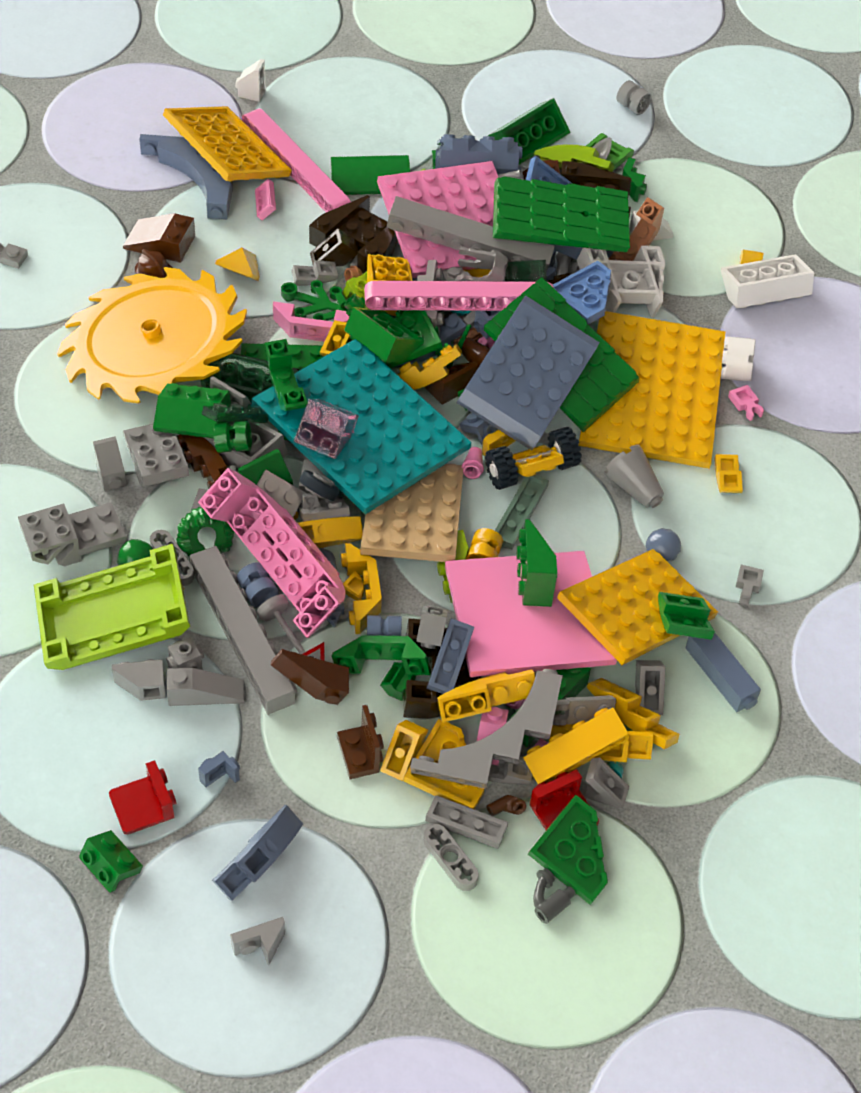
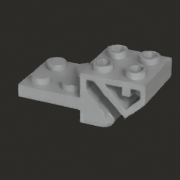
M153 424L123 430L124 439L135 466L139 484L142 487L189 476L186 459L177 437L173 436L172 433L154 431Z
M112 502L68 514L63 503L18 516L19 525L32 561L48 565L56 558L59 565L68 566L81 562V555L126 542L125 533Z

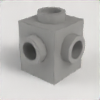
M191 637L178 640L168 646L169 657L166 660L169 668H196L203 670L202 658H204V653L199 644H194Z

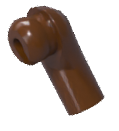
M505 795L488 804L486 808L493 817L502 811L516 815L522 814L526 810L527 805L524 800L518 797Z

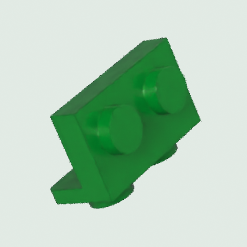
M112 830L87 838L79 855L80 860L109 893L116 890L119 881L140 874L143 865Z

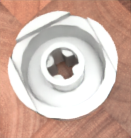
M725 336L724 349L728 350L723 351L722 364L726 365V367L722 366L721 379L751 381L755 339Z

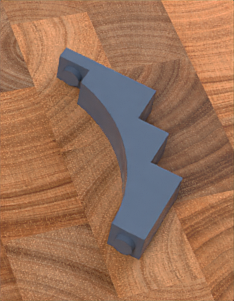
M140 134L141 155L158 156L159 163L175 168L190 177L200 187L206 198L207 218L228 219L233 181L224 180L184 137Z

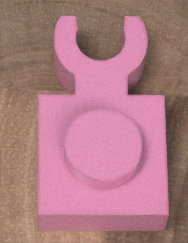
M748 385L729 391L728 398L738 411H746V418L748 420H753L754 413L758 414L759 417L763 416L764 409L758 405L759 399Z

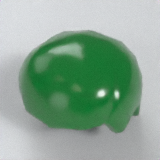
M131 539L125 542L119 549L117 564L119 566L150 557V550L153 548L145 541Z

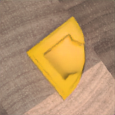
M354 571L343 583L345 594L357 601L363 598L364 585L361 576Z

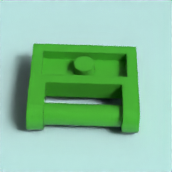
M600 133L586 146L593 147L599 141L608 138V136ZM612 141L607 160L612 162L615 170L628 160V157L632 158L634 150L629 147L625 148Z

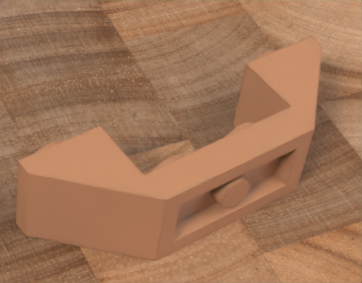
M647 197L636 213L641 220L630 235L629 250L619 253L614 251L608 259L634 261L640 247L649 246L659 232L664 207Z

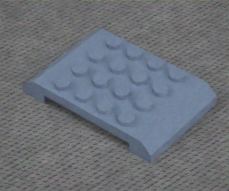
M525 295L464 389L457 404L532 451L600 342Z

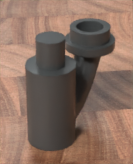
M545 868L536 873L538 881L533 895V902L537 917L547 924L571 904L570 899L576 893L572 887L568 886L565 890L558 889L545 900V887L550 888L555 881L552 872Z

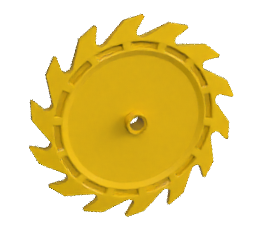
M168 267L163 268L167 274L165 278L145 274L130 275L124 277V281L132 285L103 289L88 297L89 301L100 303L75 313L65 324L66 328L79 327L61 342L57 355L62 357L74 351L65 369L68 380L72 383L79 374L86 373L87 391L98 400L101 399L103 389L111 388L124 402L139 404L141 402L137 393L140 391L159 395L167 383L203 380L219 372V367L206 365L232 354L243 342L241 338L226 340L244 325L247 309L230 315L238 298L233 285H230L224 293L218 294L214 276L204 270H201V277L197 281L191 280L180 269Z

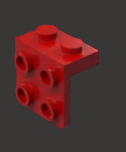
M155 760L145 763L147 777L109 791V797L122 832L126 835L174 818L173 805L177 804L172 789L167 791L165 786L168 783L166 773L163 768H158Z
M577 769L570 773L563 772L555 780L548 783L542 782L532 790L530 807L545 830L549 828L575 795L588 804L579 790L582 776Z

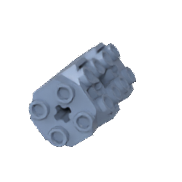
M445 134L444 137L437 140V145L441 146L440 149H436L435 169L492 161L497 174L513 172L519 169L522 172L521 167H518L519 159L522 158V147L518 146V143L514 142L512 137H503L500 140H495V137L483 136L480 141H477L475 136L464 135L460 139L455 138V135Z

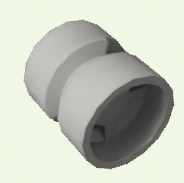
M628 80L620 87L616 100L637 115H640L649 107L652 101V94L644 88H640L633 81Z

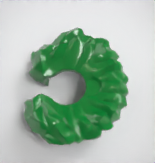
M202 507L192 509L191 513H187L186 517H183L181 523L177 526V545L189 557L191 554L206 549L198 540V532L203 527L214 529L216 533L214 546H217L220 554L230 551V547L233 545L232 541L235 532L230 525L224 521L211 519Z

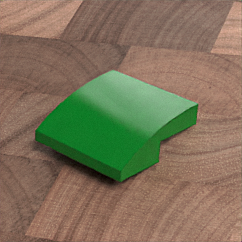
M659 592L658 604L660 615L668 634L712 640L715 631L708 621L711 610L703 598Z

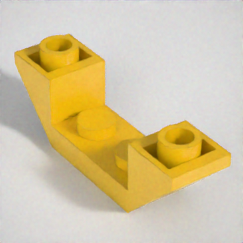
M345 543V553H341L342 567H346L347 576L356 571L359 575H362L363 585L368 584V590H365V600L353 601V610L349 611V624L354 625L355 634H361L367 627V615H379L381 613L382 596L377 563L371 556L361 555L360 549L354 545Z

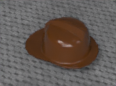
M143 249L142 255H140L135 266V273L165 278L167 274L163 268L173 267L166 261L161 252Z

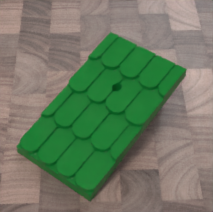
M506 176L498 177L494 182L493 238L554 245L555 251L576 260L582 248L606 250L608 258L614 251L627 252L630 248L628 192L600 186L592 188L576 184L563 185L535 179L528 181Z
M541 277L535 284L531 285L506 308L494 316L492 320L488 321L484 325V331L496 341L526 295L600 342L560 406V409L582 432H585L639 382V376L631 366L615 353V349L587 324L586 320L566 302V299Z

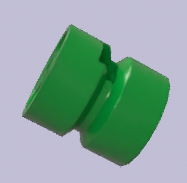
M248 421L234 422L233 426L228 422L215 423L214 444L217 453L232 452L233 448L236 451H250L252 448L250 423Z

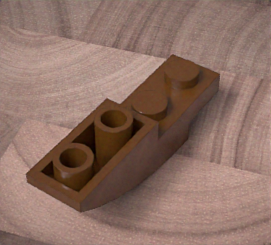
M176 435L180 447L184 448L183 454L187 465L191 464L194 472L200 471L203 478L207 477L209 490L227 469L225 462L204 437Z

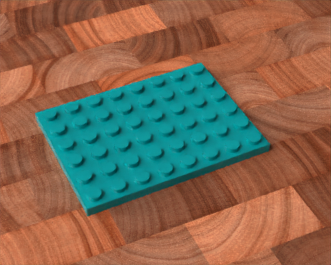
M356 339L294 374L298 387H303L308 407L289 411L281 410L273 386L252 398V405L328 479L333 481L334 485L365 515L471 448L472 442L373 352Z

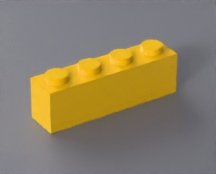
M603 708L594 714L595 718L587 722L582 720L574 724L570 732L564 735L563 733L554 735L549 739L550 743L543 747L537 745L529 749L523 759L537 784L553 781L563 772L570 773L588 763L591 759L597 758L629 740V734L615 709L611 708L608 710Z

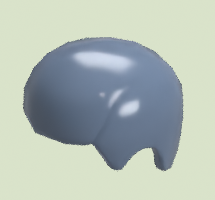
M661 528L649 535L646 541V550L654 549L666 561L675 560L679 552H681V541L678 535L671 529Z

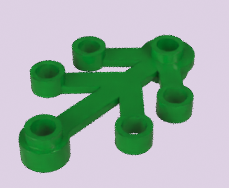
M319 280L311 282V292L317 294L318 298L298 292L297 285L292 282L284 283L281 286V296L285 301L291 302L296 299L312 304L307 307L295 308V317L306 318V315L328 309L331 312L317 313L313 316V319L329 321L334 319L336 310H348L344 306L347 300H345L342 289L339 286L330 288V298L336 300L337 303L330 301L323 289V283Z

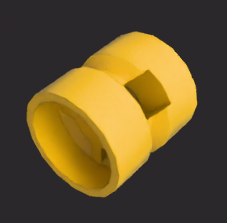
M478 529L474 533L466 560L498 557L503 544L502 536L492 529Z

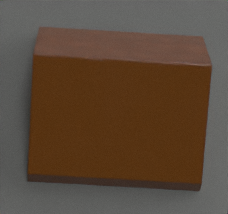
M477 362L455 364L448 368V375L424 388L443 405L458 397V391L466 388L478 369Z

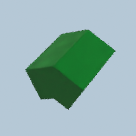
M394 662L380 686L389 696L403 701L407 680H415L416 675H407L403 662Z

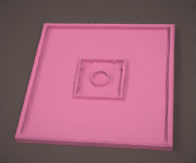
M584 551L555 553L557 559V579L552 607L524 606L522 604V595H518V582L521 581V578L517 577V565L521 562L516 560V556L445 561V570L456 618L460 622L474 626L465 654L470 677L490 676L502 672L514 674L531 669L533 672H537V670L543 671V669L561 670L616 665L617 660L557 599L560 591L592 577Z

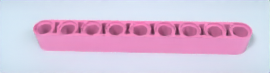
M261 108L242 115V121L291 169L290 176L325 212L351 202L343 191Z
M370 281L364 287L365 305L371 310L502 311L531 285L535 284V282Z

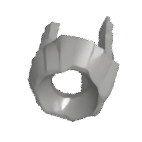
M460 247L459 254L475 257L476 260L459 259V266L489 269L491 271L488 275L480 278L465 274L458 275L456 281L504 282L509 261L505 255L495 250L488 252Z

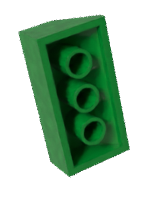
M552 98L538 104L488 136L495 137V140H500L503 137L514 138V142H517L518 146L522 147V158L519 159L520 165L534 156L536 150L552 145L571 132L555 99Z

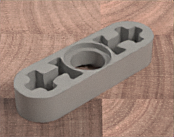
M166 530L154 531L150 536L152 548L163 547L158 540L165 542V546L173 544L178 556L179 567L181 566L182 572L187 574L186 576L180 574L182 585L187 586L191 584L194 580L193 566L173 537Z
M440 824L429 825L424 831L423 841L426 848L458 889L462 891L474 889L478 882L477 868L444 826ZM431 834H434L435 836L440 835V843L437 841V839L431 840ZM447 852H454L458 859L455 862H447L443 855ZM462 872L466 876L471 875L470 881H468L466 878L463 880L461 879Z

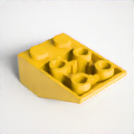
M368 254L367 283L370 281H413L410 264L407 259L402 257L395 258L379 254ZM384 310L389 315L396 316L397 310Z

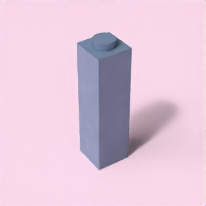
M714 633L712 640L688 637L686 650L736 713L743 709L748 710L754 707L758 702L757 699L761 691L760 687L716 633Z

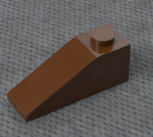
M281 649L271 660L273 668L315 699L325 701L328 704L338 705L349 693L348 667Z

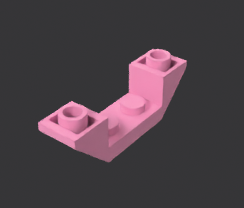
M273 302V320L289 337L325 341L333 322L295 317L294 304ZM336 310L334 320L347 323L349 316L346 314L347 311Z

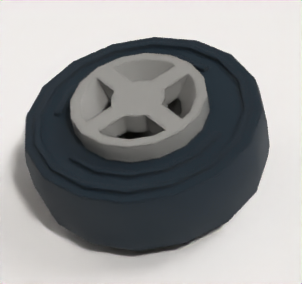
M305 470L300 476L299 481L305 486V489L321 499L326 498L335 501L340 493V490L334 485L333 481L318 472L313 473Z

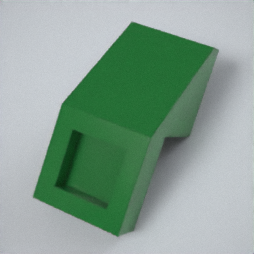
M628 157L622 175L631 178L629 196L634 202H638L640 196H644L647 189V184L644 183L646 175L637 173L638 168L635 167L636 159Z

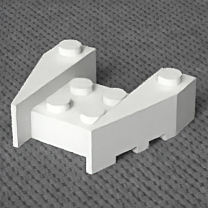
M641 246L634 261L609 260L606 250L582 248L577 259L580 270L596 261L601 262L611 270V282L605 311L616 313L621 303L646 304L650 317H655L663 303L662 286L664 282L663 270L665 268V260L660 246Z

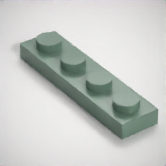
M537 475L525 477L495 529L503 538L502 546L513 549L519 539V529H524L525 519H530L548 487L549 480Z

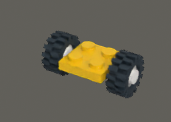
M564 427L549 432L547 438L549 441L548 447L541 445L534 447L532 451L528 449L512 454L506 446L487 451L485 453V460L487 461L485 465L488 468L486 470L490 475L489 478L492 480L493 486L501 490L516 485L519 474L524 477H531L541 470H553L557 466L559 470H564L579 465L582 454L580 453L581 447L578 446L579 440H576V434L573 433L571 428Z

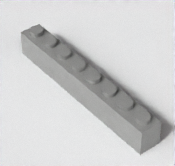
M398 196L395 197L387 223V228L455 250H459L461 246L488 252L495 250L508 258V266L542 277L546 275L555 247L554 245L493 238V226Z
M217 546L191 554L190 563L194 569V576L267 715L294 705L295 694L297 693L296 685L271 666V660L277 655L276 648L272 642L267 641L266 630L262 623L258 624L254 607L247 604V595L243 588L239 589L236 574L233 570H229L225 554H220Z

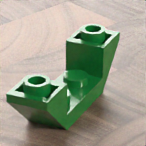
M287 339L265 342L270 378L280 409L289 411L308 407L303 387H298L292 369V354Z
M362 635L334 651L331 655L334 664L349 668V674H360L365 660H402L407 675H431L426 654L409 636Z

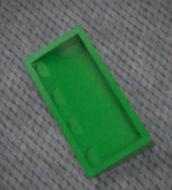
M409 155L331 157V180L345 195L381 194L377 183L378 176L410 172Z

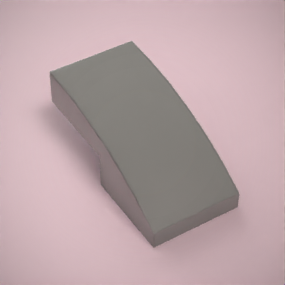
M315 260L313 266L293 265L291 271L294 284L297 286L311 285V282L314 280L327 283L338 278L335 262Z
M520 756L518 764L499 761L498 766L492 765L488 781L506 784H530L532 773L523 757Z

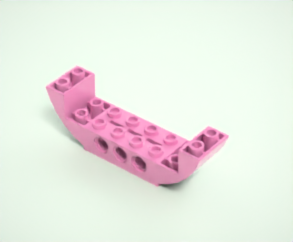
M227 468L198 503L211 519L224 521L230 525L300 612L293 621L306 638H309L340 606L346 597L343 583L339 577L340 574L285 508L280 506L271 496L249 479Z

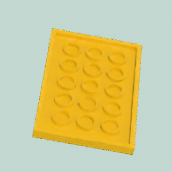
M228 106L164 109L163 116L224 180L231 182L233 180L290 176L291 169Z
M654 549L560 591L557 599L621 665L681 636L666 632L659 610V592L703 598L711 610L708 621L714 619L718 613Z

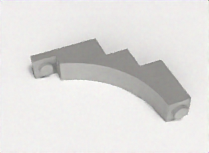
M552 669L537 670L529 695L521 708L504 726L493 734L472 744L442 749L438 763H435L433 758L427 756H419L418 759L412 758L411 773L487 789L493 759L518 764L524 735L546 740L550 739L563 675H558V672Z

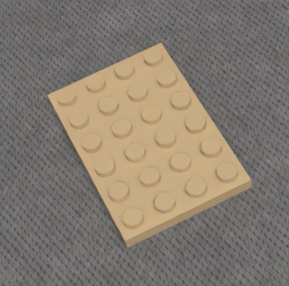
M445 464L365 515L360 554L439 562L455 560L463 480L462 465Z

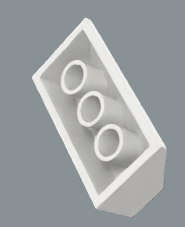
M796 254L721 268L727 297L736 308L764 305L768 302H781L785 299L802 298L812 295L814 272Z

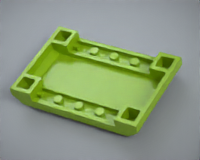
M173 544L150 550V557L60 583L57 578L34 584L43 660L47 669L65 670L180 636L190 627L176 550Z

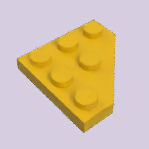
M438 718L415 758L427 756L433 758L435 763H438L442 749L466 745L462 729L448 722L442 723L441 719ZM410 767L404 775V782L431 795L440 796L474 810L484 794V788L411 773Z

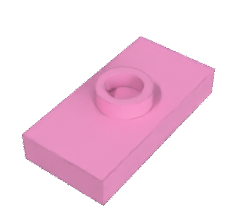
M270 179L255 189L257 217L261 220H264L276 210L274 182Z

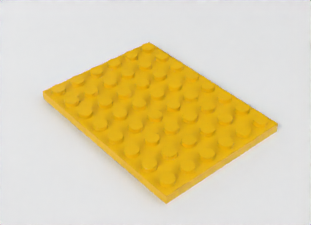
M605 311V316L599 318L597 334L613 347L615 353L635 370L639 376V382L585 432L580 431L578 446L617 453L624 451L627 454L632 451L629 447L638 444L642 447L647 458L710 469L726 331Z

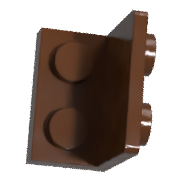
M368 705L362 706L360 727L337 732V739L349 780L379 773L380 763L383 762L381 749H384L382 736L381 734H376V717L374 712H369Z

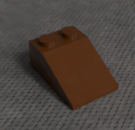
M173 213L138 219L123 244V249L142 253L143 249L159 251L164 255L165 259L181 263L195 238L194 218Z

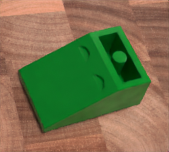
M525 519L524 529H519V543H521V546L517 545L516 560L521 562L517 565V577L521 578V581L518 582V595H522V604L524 606L552 607L557 579L556 555L531 520Z

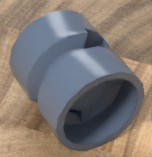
M259 562L248 564L237 574L240 587L244 589L249 603L255 608H259L266 600L279 593L270 575Z
M367 615V635L401 636V616H387L386 619H383L381 615Z

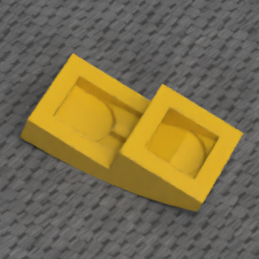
M716 454L714 461L719 492L742 493V473L739 471L738 455Z

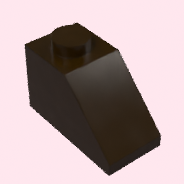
M338 228L310 252L312 265H314L316 260L335 262L336 267L345 266L357 256L358 248L355 239Z

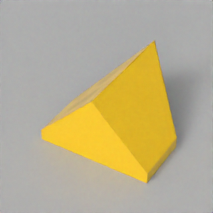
M242 247L215 262L216 265L259 281L260 276L256 255Z

